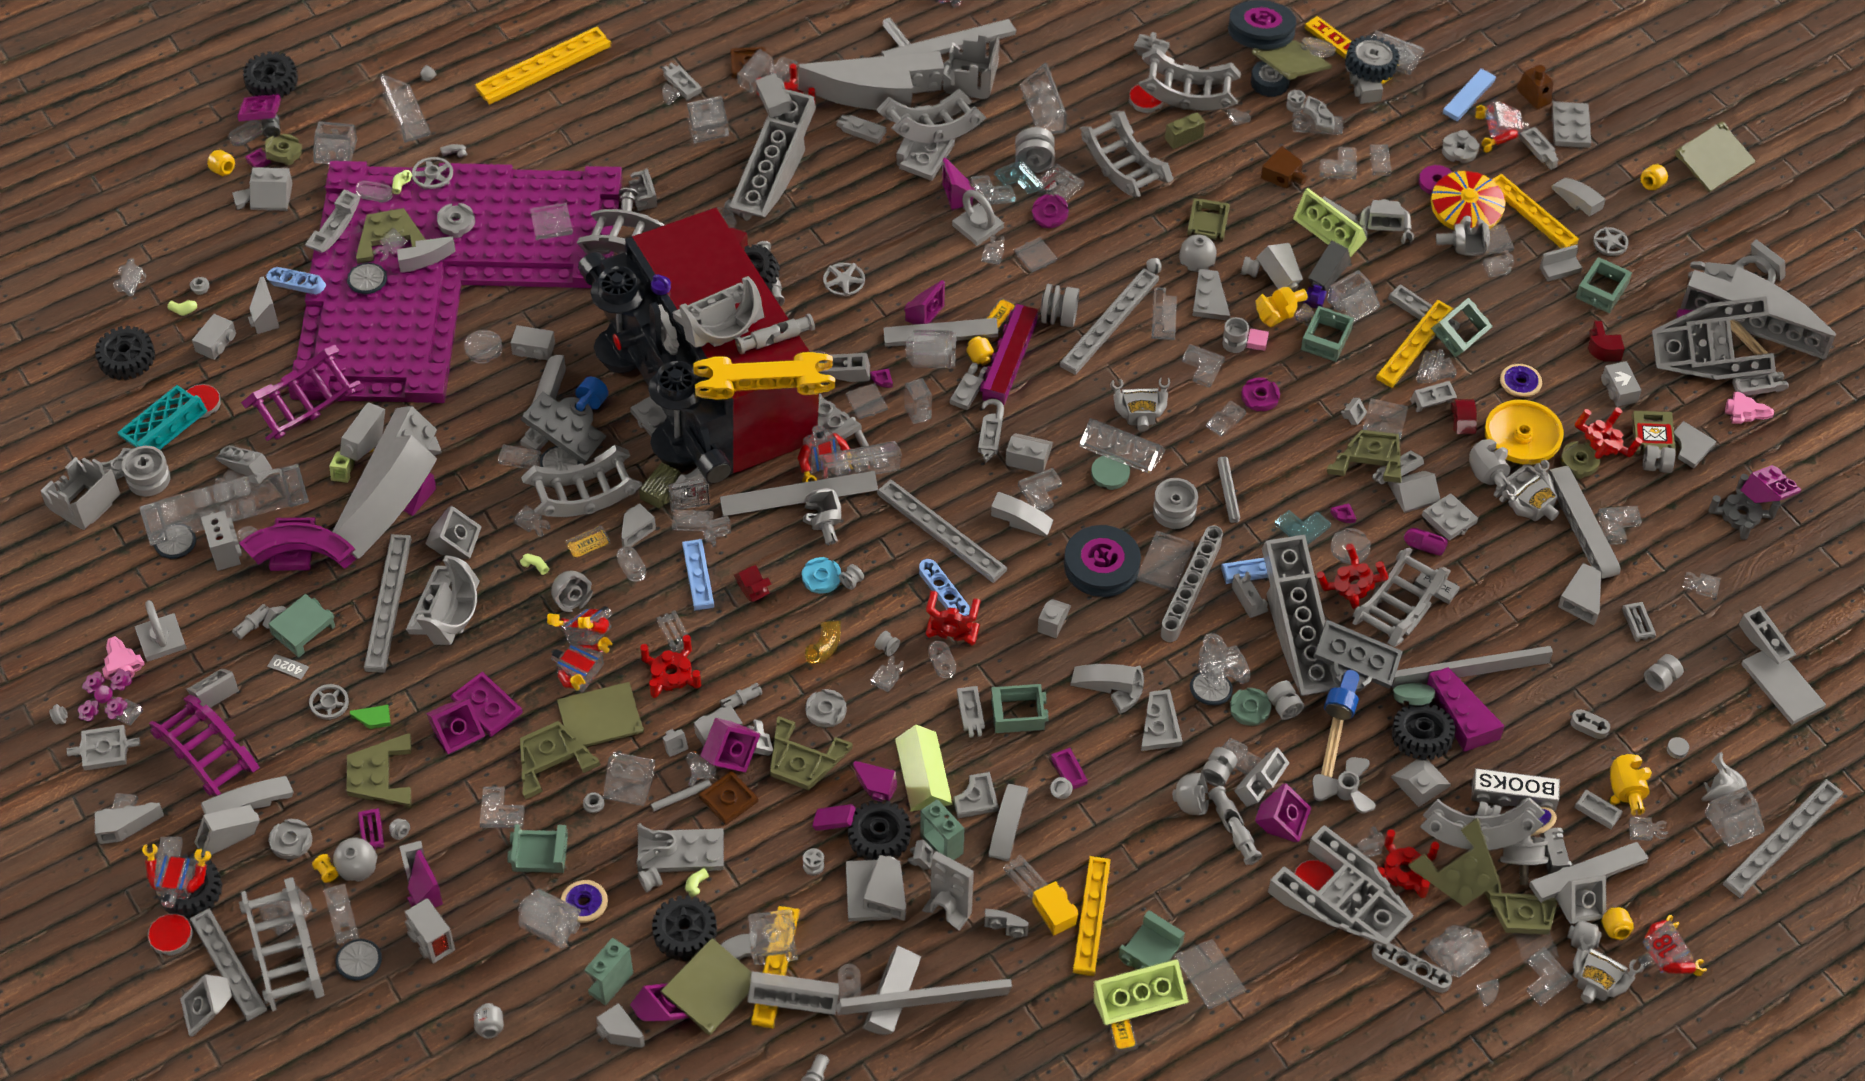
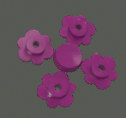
M119 669L111 677L112 683L110 687L102 685L105 682V678L102 677L100 672L88 675L82 687L89 694L95 691L94 697L96 700L92 702L87 700L83 705L79 706V719L87 722L92 721L94 716L99 713L97 709L99 703L106 702L105 713L108 714V718L115 719L117 716H122L123 710L127 707V702L121 697L116 699L110 698L113 694L112 690L118 689L122 691L125 689V686L131 684V673Z

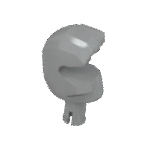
M1464 216L1459 224L1454 225L1453 233H1436V245L1453 244L1455 252L1466 256L1482 255L1490 245L1489 226L1483 220L1478 219L1476 226L1470 228L1471 217Z
M1492 439L1481 440L1470 451L1469 462L1471 469L1478 480L1488 485L1496 484L1500 492L1506 490V486L1511 485L1507 480L1510 467L1505 461L1508 450L1505 447H1501L1494 451L1497 442Z
M832 489L814 490L805 498V508L815 509L818 513L805 514L803 522L812 525L813 530H822L826 545L835 544L838 542L833 526L841 521L839 499L836 492Z

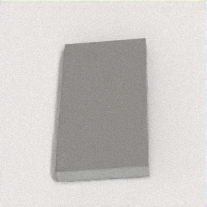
M1760 651L1742 661L1741 665L1791 725L1825 708L1826 704L1789 660L1778 665L1763 651Z

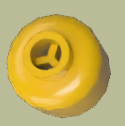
M215 150L209 155L207 164L208 168L220 176H227L233 171L235 160L232 155L225 151Z
M1653 164L1641 173V183L1650 191L1657 190L1667 182L1668 173L1663 166Z
M977 336L967 343L966 352L972 362L982 366L991 362L994 349L987 338Z
M1620 907L1608 909L1601 919L1607 935L1612 939H1626L1634 928L1630 915L1625 909Z

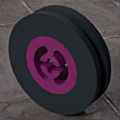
M1266 0L1246 1L1236 5L1231 10L1228 31L1235 41L1244 46L1263 50L1277 49L1288 45L1293 40L1296 16L1289 8L1276 2Z
M1108 525L1090 526L1075 533L1068 541L1065 549L1064 570L1068 580L1078 590L1097 597L1115 596L1128 590L1137 580L1140 570L1141 553L1136 541L1125 531Z

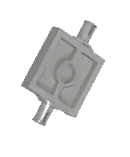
M124 725L81 731L82 740L80 746L67 748V756L81 755L84 771L127 764L126 753L128 748L141 746L139 737L127 739Z

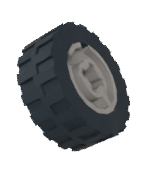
M1264 61L1257 62L1251 74L1252 88L1262 96L1277 97L1285 93L1289 88L1290 80Z

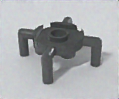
M1747 474L1740 476L1736 487V495H1729L1723 507H1718L1721 498L1715 495L1708 509L1709 513L1722 515L1725 522L1728 521L1732 524L1731 527L1740 530V538L1742 540L1748 538L1751 529L1760 523L1761 518H1774L1780 506V501H1773L1769 510H1762L1760 503H1754L1740 491L1749 478ZM1737 510H1743L1747 514L1742 515Z

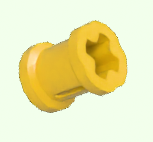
M328 854L318 856L312 863V867L319 871L322 875L321 879L325 883L333 881L339 875L336 867L330 862Z

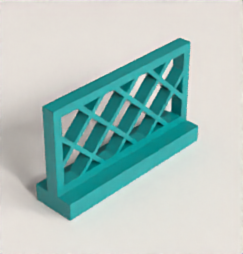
M176 385L117 433L119 437L135 448L147 445L160 450L203 416L207 409L200 397L197 395L193 396ZM180 393L179 398L172 399L173 396ZM178 404V407L170 408V405ZM161 406H165L164 410L157 411ZM157 416H163V419L155 420ZM146 418H150L149 422L142 423ZM148 428V431L140 432V429ZM131 430H135L134 434L126 435Z

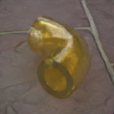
M841 621L820 622L821 633L818 642L808 645L805 650V658L808 663L813 665L829 660L834 654L840 641Z

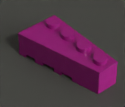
M1449 667L1429 674L1427 685L1435 690L1434 701L1439 709L1445 710V714L1448 713L1451 716L1450 719H1453L1455 725L1454 736L1464 752L1501 739L1505 726Z

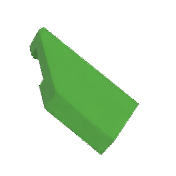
M388 705L350 711L351 718L362 722L369 729L391 726Z

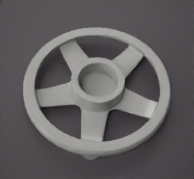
M439 157L422 159L412 169L413 181L424 190L435 189L449 184L453 176L451 164ZM431 160H440L445 164L438 167L433 165ZM426 162L424 171H415L421 163ZM449 168L450 173L447 178L440 174L442 171ZM415 176L426 177L425 183L419 182ZM433 179L442 181L439 184L430 185Z
M838 263L830 265L825 271L823 282L831 293L839 296H849L862 289L865 283V275L855 263ZM838 267H849L844 273L836 269ZM854 269L860 273L862 279L851 276ZM832 272L836 279L827 282V276ZM851 283L861 284L855 291L849 292ZM838 284V286L843 288L844 293L836 292L830 286Z

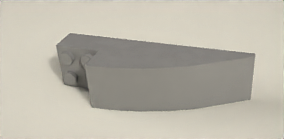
M940 51L799 64L797 87L798 90L807 93L808 89L813 87L815 88V96L853 107L876 110L890 97L894 101L910 108L912 93L941 90L944 65Z
M783 89L785 93H789L792 101L789 104L790 111L770 118L768 115L729 206L730 209L765 218L780 199L805 152L804 135L816 109L814 96Z
M1737 267L1731 282L1694 270L1680 309L1696 310L1710 303L1767 296L1769 315L1735 319V321H1738L1752 335L1826 360L1836 333L1804 303L1790 293L1740 267Z
M413 406L395 409L332 531L340 535L356 549L351 553L356 559H360L393 524L416 494L437 460L427 450L437 429Z
M1305 535L1267 540L1262 547L1270 588L1266 595L1287 665L1300 696L1329 692L1331 688L1339 687L1332 677V665L1313 658L1326 621Z

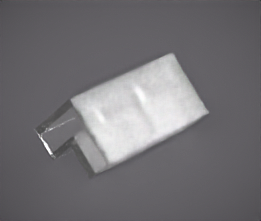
M1154 287L1151 339L1175 340L1177 296H1166V288Z

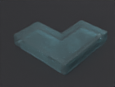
M1022 160L997 169L994 173L1005 187L1018 182L1028 194L1042 190L1044 186Z
M1288 510L1275 520V525L1289 537L1305 535L1308 545L1331 527V522L1318 511L1303 522Z

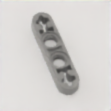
M1378 943L1374 944L1372 957L1377 962L1436 992L1444 993L1450 989L1452 977L1447 971L1391 943L1387 946ZM1381 949L1386 950L1383 954H1379ZM1394 953L1393 959L1390 960L1391 954ZM1403 957L1407 960L1408 964L1401 966L1397 964L1396 959ZM1419 967L1425 968L1428 974L1421 976L1417 974L1416 969ZM1431 973L1434 974V977H1432V980H1430ZM1441 978L1445 980L1442 985L1438 983Z

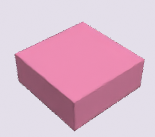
M1250 329L1247 348L1265 351L1269 332Z

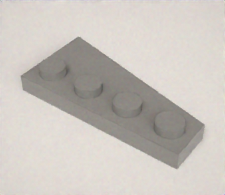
M819 393L818 433L824 430L825 438L823 440L825 443L827 442V437L831 436L832 433H837L845 439L862 429L859 422L852 420L847 413L841 412L832 402L825 400Z

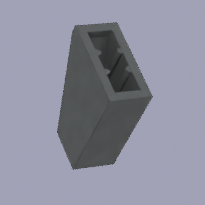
M1331 240L1308 277L1311 287L1314 288V285L1322 286L1323 291H1328L1351 263L1348 248Z

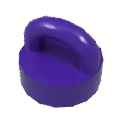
M655 274L651 281L652 291L658 295L667 294L671 290L670 279Z

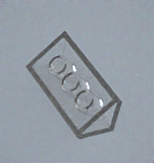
M1044 63L1025 79L1020 86L1035 127L1047 129L1052 134L1066 132L1067 114L1048 64Z
M382 74L380 80L383 95L404 143L429 136L431 132L410 85Z
M1091 418L1079 444V447L1151 474L1165 453L1162 445Z
M896 441L819 455L822 479L875 471V474L900 470L901 449Z

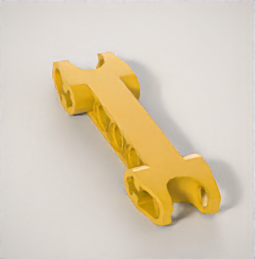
M804 352L795 355L794 361L732 364L731 359L728 357H711L693 363L694 374L700 377H707L709 380L695 384V395L701 398L718 400L729 399L734 395V391L797 388V392L802 395H815L827 392L835 388V377L818 372L832 368L833 359L828 354ZM699 367H707V369H698V368H699ZM829 382L830 384L822 385L820 383ZM706 388V389H709V390H707V391H701L700 389Z

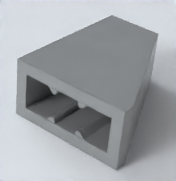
M1289 243L1267 246L1256 257L1278 289L1285 286L1294 291L1303 280Z
M369 402L364 406L341 438L340 455L358 461L377 446V441L383 435L384 408Z
M1583 563L1561 595L1558 607L1595 625L1600 612L1601 572Z
M251 805L203 815L194 843L198 849H202L201 855L205 856L206 851L213 855L255 834L259 824V816L254 812Z
M880 855L863 898V909L905 921L906 902L901 863L894 857Z

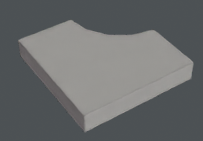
M1684 421L1674 431V439L1680 446L1678 459L1692 468H1695L1716 444L1714 439Z
M990 772L969 775L967 789L960 795L953 797L957 819L999 811Z

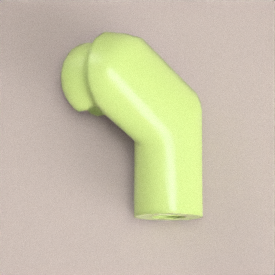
M404 170L394 177L392 193L400 194L402 186L411 180L412 173L409 170Z
M188 300L181 304L170 301L167 308L181 316H185L197 309V303L193 300Z
M527 553L520 560V564L523 567L528 568L532 564L542 575L549 571V567L539 556Z
M704 868L687 879L685 891L691 897L700 893L697 887L698 884L709 877Z

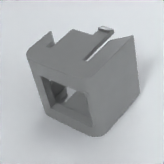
M979 33L978 40L963 38V52H960V48L952 42L949 60L944 62V91L953 94L959 88L968 97L979 99L990 97L999 62L1000 37L989 42V56H986V34ZM978 71L982 72L981 87H978Z
M75 457L65 466L69 480L66 476L62 475L59 478L60 481L53 482L51 480L40 492L46 506L52 512L78 528L85 530L112 505V502L120 495V491L111 469L103 471V464L96 459L90 462L83 458L82 464ZM84 488L88 489L76 502L70 504Z

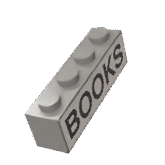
M1475 768L1472 778L1471 801H1478L1479 803L1483 801L1501 806H1518L1529 797L1539 807H1546L1556 811L1559 803L1560 779Z

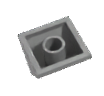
M1421 471L1402 477L1401 483L1388 482L1404 513L1430 506L1440 500L1434 473Z
M221 668L187 688V691L190 695L201 700L199 704L202 707L208 705L211 708L238 692L239 689L232 671Z
M1606 875L1569 880L1555 898L1569 923L1574 924L1578 921L1602 919L1606 913Z

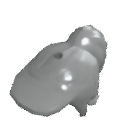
M1719 752L1712 760V763L1717 766L1719 773L1714 777L1711 788L1704 782L1707 794L1702 798V801L1726 802L1733 797L1745 796L1747 792L1745 779L1737 771L1724 763L1723 753Z

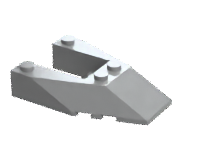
M1767 296L1706 304L1653 329L1656 368L1717 380L1776 372L1774 353L1734 358L1730 320L1769 315Z
M1325 825L1311 838L1308 852L1331 866L1336 874L1318 892L1285 866L1270 880L1268 893L1283 905L1384 946H1387L1413 918L1412 913L1398 895L1396 896L1391 889L1388 880L1383 878L1377 870V865Z

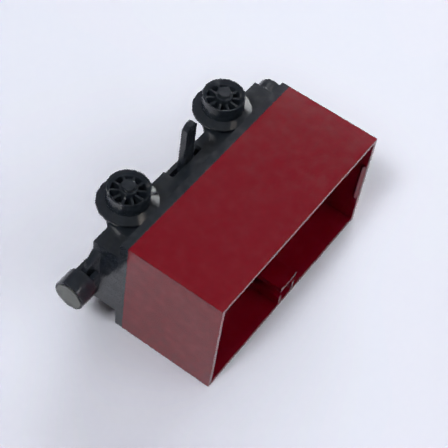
M716 207L626 238L624 253L605 259L601 253L593 252L585 255L580 260L578 269L586 283L592 285L591 297L593 303L603 310L610 321L607 330L601 332L595 340L594 351L596 357L608 370L614 373L630 372L636 367L649 386L648 391L651 399L663 409L667 416L664 423L658 426L652 433L650 441L652 451L664 464L673 468H684L695 462L706 482L714 484L724 480L731 474L800 449L803 445H808L811 439L817 438L819 394L802 395L797 392V388L734 391V395L731 398L718 400L701 398L695 395V384L709 380L707 377H700L694 374L693 363L711 357H728L731 359L732 364L794 361L795 355L810 352L799 335L760 349L753 348L747 350L744 354L739 353L735 339L715 347L709 342L704 346L695 347L686 340L684 327L674 319L672 312L680 309L679 306L682 304L690 305L740 282L743 284L742 278L747 276L753 280L758 288L764 318L753 323L748 328L749 332L742 334L740 338L751 335V332L789 320ZM655 274L670 279L671 290L667 294L658 295L652 291L651 281ZM740 303L735 304L736 309L738 308ZM661 304L665 312L669 314V320L677 332L679 348L676 355H671L661 340V311L658 306ZM699 367L698 369H707V367ZM704 388V389H700V390H701V391H707V390H709V389Z

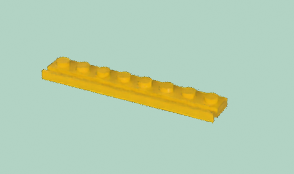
M595 27L475 84L476 90L490 105L611 47V41L607 40L598 27Z

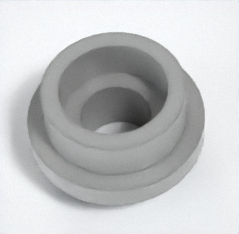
M197 277L191 281L190 288L195 294H205L209 288V281L204 277Z
M58 704L54 705L49 710L53 722L56 725L59 723L65 724L66 718H68L66 709Z
M589 793L583 800V807L589 813H597L603 809L604 799L598 793Z
M404 819L394 820L389 827L391 836L396 840L404 838L410 830L409 822Z

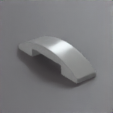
M343 190L334 203L336 208L320 231H314L305 244L306 247L321 253L329 249L338 240L351 221L358 206L360 195Z
M1008 783L997 817L988 857L1005 861L1010 860L1016 831L1029 788Z

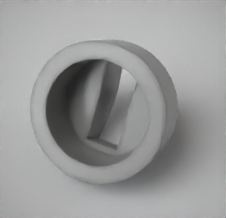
M425 65L420 75L424 81H430L436 76V72L431 67Z
M1152 258L1146 262L1147 270L1158 274L1162 267L1160 259Z

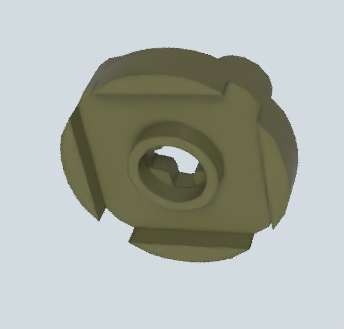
M279 134V137L275 138L273 135L265 142L266 158L284 163L285 165H291L301 156L302 145L292 135Z
M1574 441L1564 447L1560 463L1562 466H1569L1575 478L1582 479L1584 476H1590L1598 470L1600 459L1595 458L1596 451L1590 446V443L1578 444L1579 441ZM1577 457H1579V458H1582V457H1583V458H1584V461H1579V460L1577 459Z

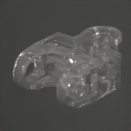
M1210 633L1205 635L1203 639L1204 645L1199 651L1200 659L1197 667L1212 688L1217 691L1224 689L1226 686L1225 676L1232 677L1241 684L1249 682L1250 670L1246 659L1238 647L1235 645L1227 648L1223 639L1217 634Z

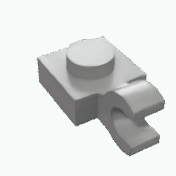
M754 720V726H747V728L761 734L754 753L769 756L773 752L770 736L764 733L762 721Z

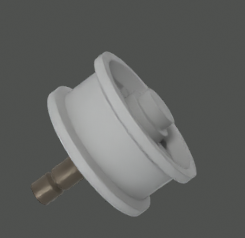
M1529 836L1516 844L1503 847V856L1500 857V861L1520 865V885H1528V865L1548 862V858L1545 857V845L1548 844V839Z

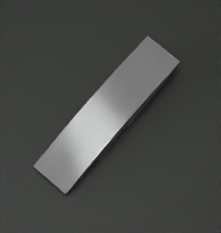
M287 776L228 791L202 802L201 806L204 814L251 805L253 809L267 807L271 805L273 800L291 798L293 790Z

